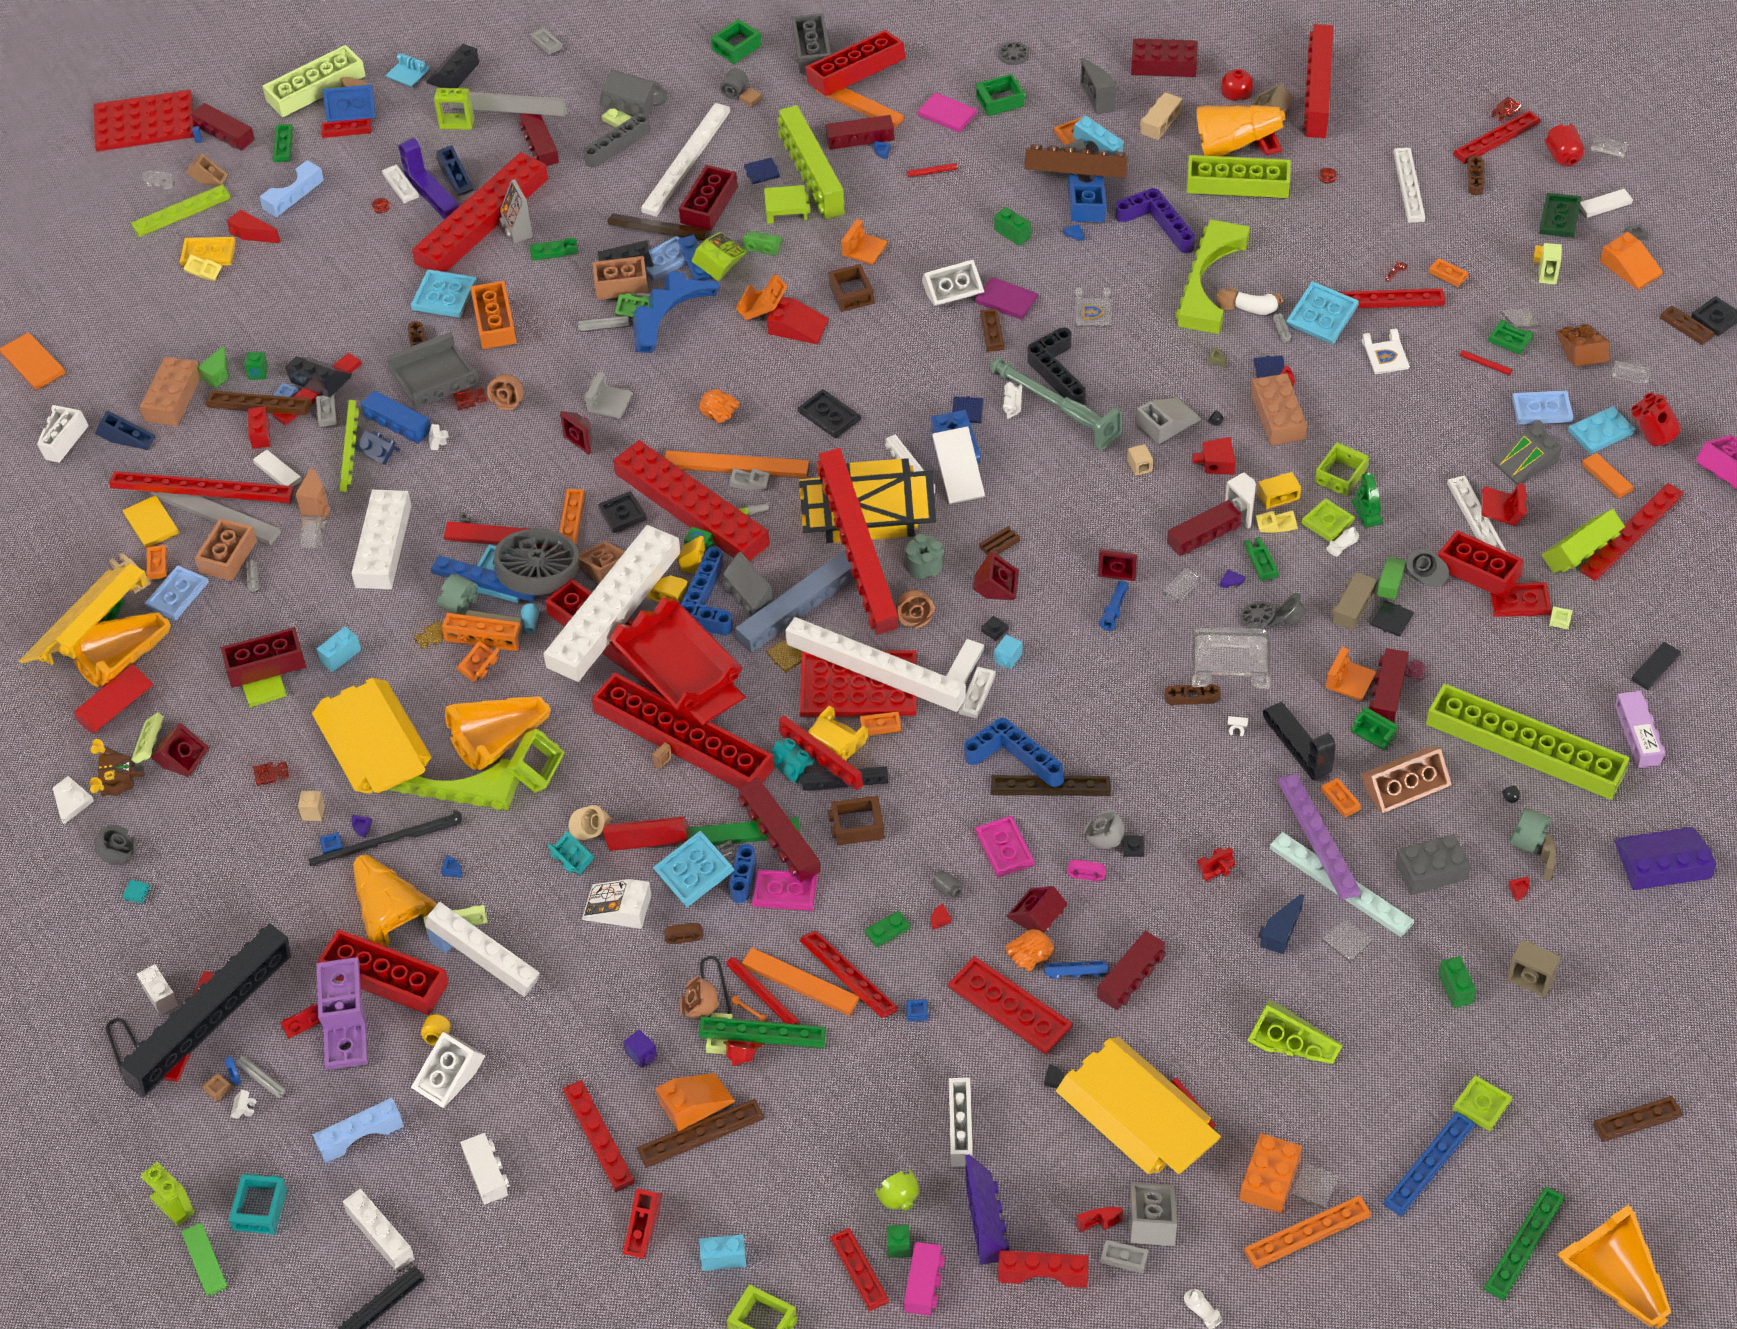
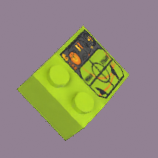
M718 232L707 238L696 249L692 262L719 281L746 255L747 251L723 233Z

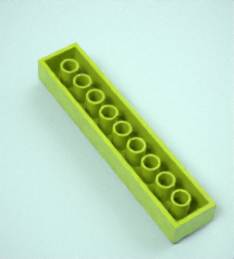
M1445 683L1428 710L1426 725L1610 800L1613 799L1627 771L1630 760L1628 756Z

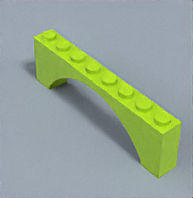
M1210 219L1208 226L1204 227V238L1201 237L1200 249H1197L1195 256L1197 260L1192 263L1191 271L1193 272L1189 273V284L1185 285V296L1181 297V309H1177L1176 319H1178V327L1219 334L1223 323L1224 310L1219 309L1207 297L1200 280L1205 270L1219 258L1239 250L1246 251L1250 236V226Z
M501 758L500 762L490 769L465 779L439 781L417 776L387 790L398 791L403 794H415L421 797H433L439 800H450L457 803H468L478 807H491L496 810H509L519 780L506 770L511 760Z

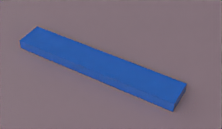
M1457 1111L1385 1199L1383 1205L1402 1217L1471 1132L1475 1123Z

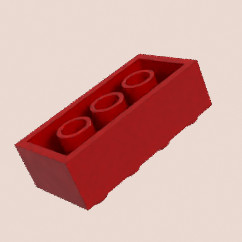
M1458 530L1455 531L1438 552V557L1447 564L1450 575L1501 598L1508 594L1523 573L1524 559Z

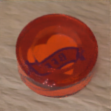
M1328 167L1321 169L1319 173L1320 181L1323 183H1333L1336 180V171Z
M377 198L372 203L374 212L379 214L387 212L390 208L389 201L386 198Z

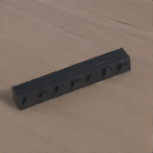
M887 766L858 769L862 772L863 785L889 783ZM831 771L801 774L803 791L851 787L841 778L833 775Z
M415 1265L412 1268H408L401 1277H397L391 1285L386 1286L380 1294L375 1295L358 1312H354L347 1321H343L338 1329H366L425 1281L423 1273Z

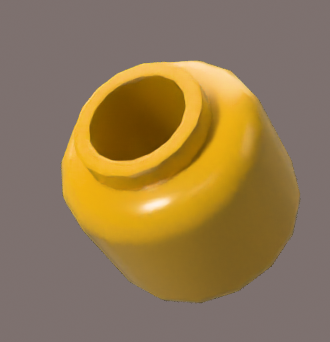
M430 1015L424 1021L421 1036L427 1044L435 1046L442 1032L449 1034L451 1024L442 1015Z

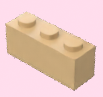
M1166 92L1161 98L1159 97L1156 104L1149 109L1147 115L1142 117L1140 121L1141 134L1159 140L1181 113L1182 98Z

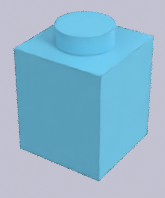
M1005 635L994 650V662L1000 666L1012 669L1022 655L1023 642Z

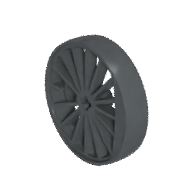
M547 529L522 530L508 535L499 542L494 552V570L497 579L505 587L513 591L529 595L550 594L556 592L571 578L573 580L576 579L579 571V552L575 543L559 532ZM536 544L543 545L541 550L537 549ZM548 546H553V548L545 553Z

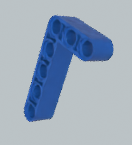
M710 547L705 552L681 605L708 632L729 635L733 631L731 613L726 610L705 606L724 565L722 550L719 547Z
M1006 718L995 720L964 742L965 761L969 764H978L1003 747L1048 785L1056 787L1064 782L1062 763Z

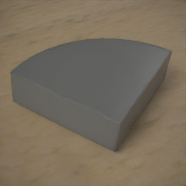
M1641 224L1626 227L1624 233L1628 231L1639 240L1648 239V234Z

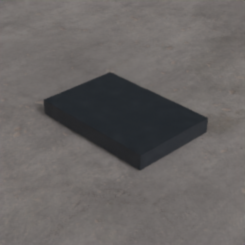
M824 389L798 407V412L835 439L861 420V415Z

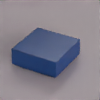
M339 832L319 837L323 854L343 848Z
M927 999L906 1000L907 1022L928 1021Z

